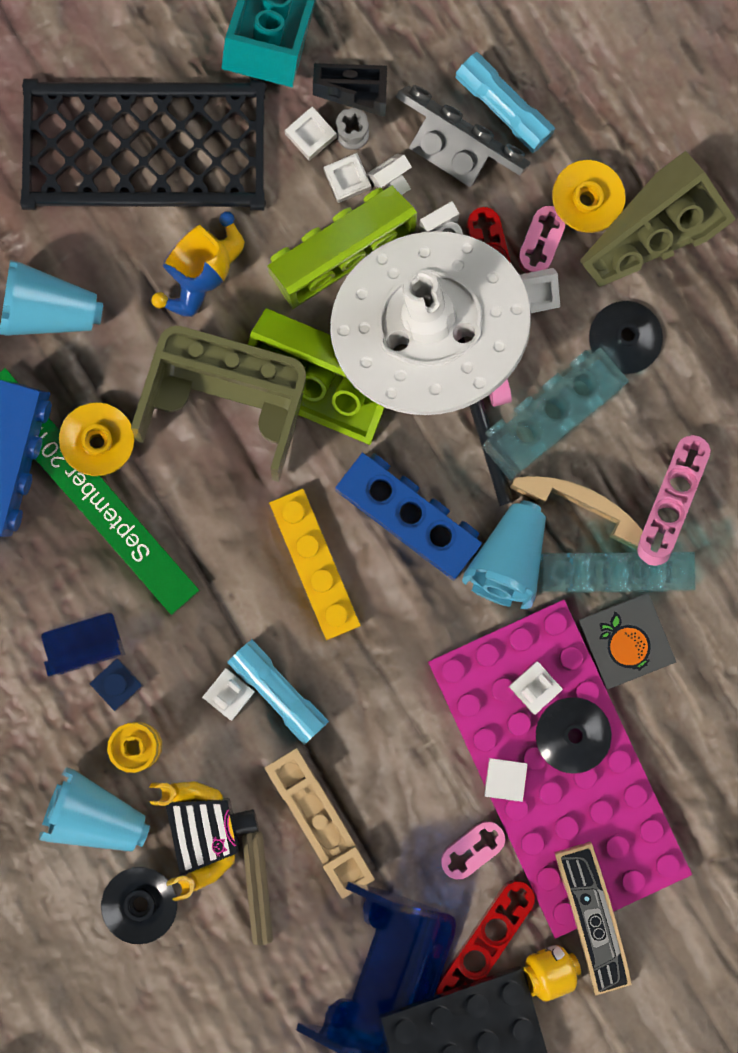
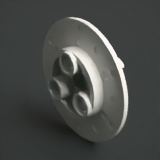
M441 231L421 232L400 237L382 245L354 267L341 285L333 305L330 329L331 340L337 361L347 379L357 390L373 402L388 409L407 414H443L477 403L494 392L508 379L517 367L526 349L530 335L531 310L528 294L520 275L513 265L496 249L478 239L463 234ZM469 336L473 338L467 343L458 342L462 337ZM400 344L408 345L404 350H393L396 346Z

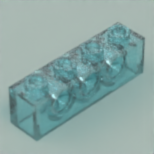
M601 347L591 355L585 350L569 364L573 368L572 371L564 377L559 373L554 375L542 386L545 393L534 400L529 396L514 409L517 416L508 423L501 419L486 431V435L489 438L482 448L510 481L605 404L629 382ZM581 381L585 383L589 389V395H578L573 389V382ZM545 404L556 405L561 411V418H550L545 412ZM520 426L529 428L533 433V441H521L516 434V428Z
M638 552L541 554L539 593L689 592L696 590L695 552H672L668 561L658 566L648 565L639 557Z

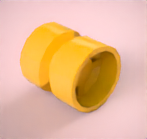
M145 722L127 723L119 726L111 734L108 740L107 752L110 761L118 769L124 772L136 773L151 767L158 761L162 753V739L159 732Z

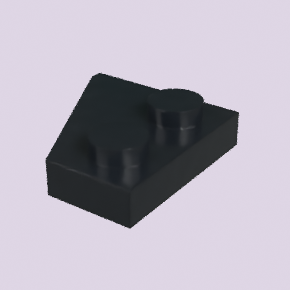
M314 63V96L379 116H386L387 66Z

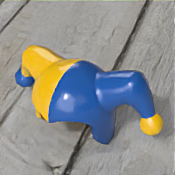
M223 212L219 217L220 224L226 229L227 237L224 240H218L212 233L198 225L175 245L162 266L180 284V298L170 299L164 293L157 292L151 299L154 307L166 308L184 317H193L199 311L206 293L214 290L224 282L228 275L230 264L241 254L245 245L242 235L234 224V215L232 213Z

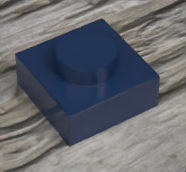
M116 658L89 683L114 711H117L144 686L119 658Z

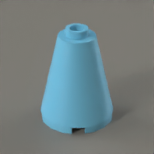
M10 260L0 335L92 331L93 324L100 325L103 303L96 302V293L18 261Z
M526 500L520 501V504H512L464 573L462 582L465 585L469 581L474 584L471 591L489 601L507 607L511 606L512 601L522 602L520 609H528L533 606L536 599L546 516L541 512V507Z
M68 767L63 770L61 775L68 777V779L63 781L62 785H56L42 825L48 826L49 829L47 833L40 832L39 840L50 843L130 852L135 849L136 845L140 847L144 845L150 825L145 824L146 816L76 770Z

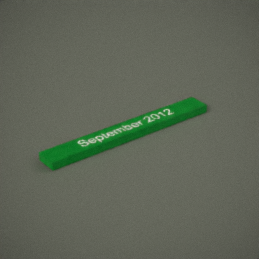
M6 368L0 371V380L18 383ZM48 418L46 423H42L39 437L42 438V446L36 461L171 615L175 614L200 592L199 588L101 476L82 474L66 462L59 446L60 429Z

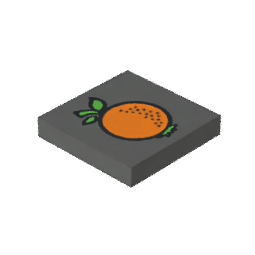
M649 593L578 620L606 690L676 663Z

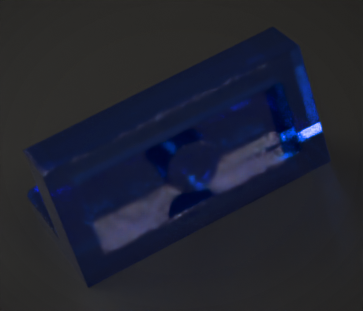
M106 613L44 632L41 635L48 661L44 662L48 677H55L126 655L115 617L112 613Z

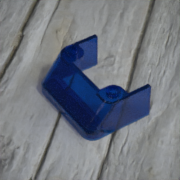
M348 882L347 890L366 898L363 907L364 920L368 925L377 929L352 999L341 998L331 1004L325 1013L323 1026L298 1023L296 1031L337 1053H388L378 1015L434 996L456 933V920L446 912L395 893Z

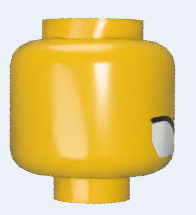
M553 945L530 954L526 958L525 967H523L531 996H537L545 1002L573 992L577 987V975L581 974V967L575 954H568L559 945Z

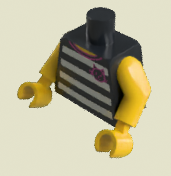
M196 781L172 783L170 785L168 783L154 782L149 786V788H160L162 790L161 799L150 801L152 805L166 806L180 875L187 874L186 876L169 879L167 886L178 882L182 887V892L179 896L172 899L174 901L186 899L192 895L193 891L216 882L234 864L235 854L240 851L238 836L259 831L256 813L254 809L233 813L230 798H223L218 789Z

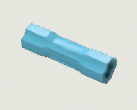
M478 52L472 54L457 70L455 78L475 97L480 98L532 153L536 152L553 135L556 128L537 109L530 107Z
M253 639L238 650L227 662L247 684L252 685L283 718L284 724L303 745L329 722L311 701L304 699L273 666L272 660Z

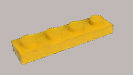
M304 489L269 502L326 641L361 627Z

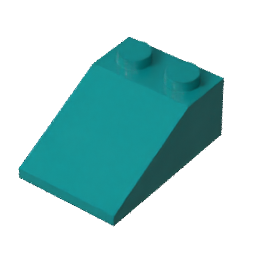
M237 0L225 36L221 69L293 87L316 0Z

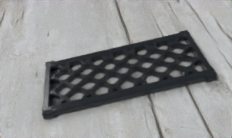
M37 78L23 79V156L20 200L22 210H37V206L250 207V211H264L266 206L264 193L265 91L267 90L265 80L251 79V83L39 82ZM43 97L48 109L37 120L33 121V98ZM64 97H79L84 105V110L72 121L67 120L58 111L59 106L64 101ZM100 97H116L117 102L121 106V110L109 121L103 120L95 112V107L99 104ZM122 97H130V98L127 99V100H124ZM137 97H152L158 107L157 111L146 121L140 120L131 111ZM173 97H189L191 104L194 106V110L183 121H178L168 112V107L172 104ZM195 97H203V98H202L201 100H197ZM210 98H226L228 105L231 107V110L219 121H214L204 111ZM246 98H256V121H251L240 110L245 104ZM51 114H56L66 124V127L55 138L51 139L40 130V125ZM88 114L94 115L103 124L102 128L90 139L85 138L76 129L77 124ZM125 114L130 115L139 124V128L127 139H123L113 130V125ZM162 114L168 116L176 124L175 129L164 139L158 138L149 129L150 124ZM200 114L212 124V128L201 139H196L186 129V125L196 115ZM233 115H239L249 125V128L238 139L231 138L222 129L223 124ZM33 132H38L47 141V146L33 157ZM69 132H74L84 141V145L73 156L69 157L58 148V143ZM106 132L112 133L121 142L120 146L108 157L103 156L94 147L95 142ZM143 132H147L157 142V146L145 157H141L131 147V143ZM179 132L185 133L194 142L193 147L182 157L176 156L167 147L168 142ZM216 132L221 133L231 143L230 147L219 157H214L204 147V143ZM253 132L256 133V157L249 156L240 147L241 142ZM50 150H56L65 159V164L55 174L50 175L39 165V161ZM87 150H92L102 159V163L95 171L86 175L76 166V160ZM124 150L130 151L139 160L137 166L126 175L121 174L112 165L113 160ZM160 150H165L175 160V164L163 175H159L149 165V161ZM197 150L203 151L212 160V164L200 175L194 174L185 165L186 160ZM234 150L239 151L249 161L248 165L237 175H232L222 165V161ZM32 168L39 169L47 177L46 182L41 187V192H32ZM68 168H74L83 177V182L79 185L78 192H62L61 187L57 183V179ZM105 168L112 169L120 177V182L116 185L114 192H99L94 184V178ZM142 168H147L157 178L156 183L151 188V192H135L133 185L130 183L131 178ZM178 168H183L194 179L188 188V192H172L171 187L167 183V179ZM215 168L221 169L230 178V182L225 187V192H209L207 186L203 183L204 178ZM255 168L256 192H245L240 179L250 169ZM50 189H55V192H48V191H49ZM87 189H91V190H92V192H85V191H86ZM128 189L129 192H122V190ZM160 189H164L166 192H158V191H159Z

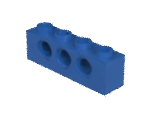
M362 452L337 484L335 491L454 581L482 545V542L477 539L480 533L465 521H461L458 525L447 517L450 510L436 499L432 498L428 502L417 493L420 488L404 475L397 479L389 473L388 469L391 466L377 454L372 453L368 457ZM377 482H384L391 488L392 494L385 501H377L370 494L371 487ZM408 504L417 506L421 511V519L414 524L405 523L400 517L401 508ZM436 527L446 528L451 535L450 543L444 547L435 546L430 540L431 530Z

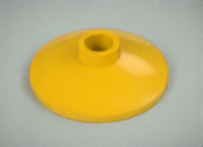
M580 160L568 165L558 175L553 185L552 200L556 213L566 225L580 232L595 233L609 228L622 213L625 206V189L617 173L609 166L595 160ZM587 195L590 197L591 205L586 206L582 204L580 196Z
M88 403L74 409L65 418L59 432V446L64 459L73 469L89 476H104L119 470L128 461L134 447V434L131 430L130 421L120 410L104 403ZM100 437L104 440V444L100 448H93L90 445L91 439Z

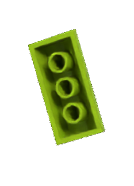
M392 185L384 191L380 187L373 190L364 197L363 201L365 203L352 210L351 207L340 211L332 218L334 223L323 230L320 227L312 229L301 238L303 243L292 250L289 247H285L270 258L271 263L267 265L268 272L292 309L300 306L348 275L362 259L375 249L416 231V210Z
M266 308L252 329L247 345L295 358L303 365L306 372V383L298 415L370 445L386 407L364 396L347 379L335 356L331 335Z

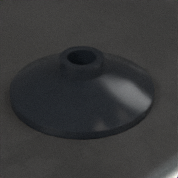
M619 301L603 308L594 318L589 331V345L595 359L604 368L618 374H634L649 367L658 357L663 343L662 328L657 317L644 305L632 301ZM622 330H631L634 333V339L632 341H625L621 336Z
M570 697L552 703L541 714L536 726V744L541 756L553 768L565 773H583L593 769L603 761L611 745L612 733L608 718L596 704L586 699ZM577 728L581 731L582 738L578 743H572L569 740L568 733L571 729Z
M133 867L117 874L106 886L101 900L102 917L110 932L120 940L131 944H147L162 937L172 926L178 908V902L172 899L177 897L172 885L167 886L168 879L160 872L147 867ZM143 897L147 900L148 907L146 910L140 911L136 909L134 905L136 898Z

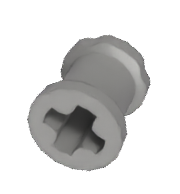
M356 108L343 110L336 119L337 140L342 147L348 150L360 149L367 143L369 138L367 115L362 110ZM355 124L359 125V132L353 130L350 134L346 133V126L352 128Z

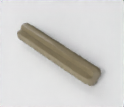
M258 831L244 834L242 841L252 942L254 945H266L272 943L273 932L263 834Z

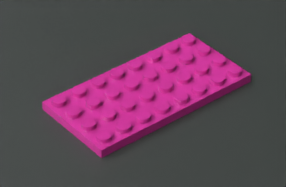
M561 600L428 662L484 786L486 784L489 758L528 764L523 802L492 797L490 799L555 939L577 929L554 852L587 842L592 843L613 912L692 875L565 600ZM538 661L563 690L534 715L508 686L532 664ZM570 697L586 699L596 704L608 718L612 733L609 751L603 761L589 771L583 773L559 771L549 765L538 750L536 744L538 720L548 706L560 699ZM577 728L571 729L568 733V738L572 743H578L582 738V733Z

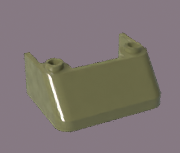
M183 326L169 327L163 331L159 338L131 430L136 441L144 443L154 408L165 412H176L182 409L188 402L191 389L262 409L258 421L259 430L266 440L278 444L271 465V476L273 481L279 482L298 419L306 383L305 369L298 360L292 357Z

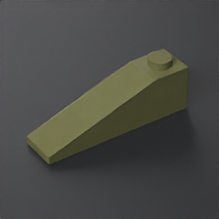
M685 150L649 180L582 257L580 262L599 287H602L639 271L646 262L661 257L663 260L674 256V250L691 243L695 247L707 242L736 220V218L706 173Z

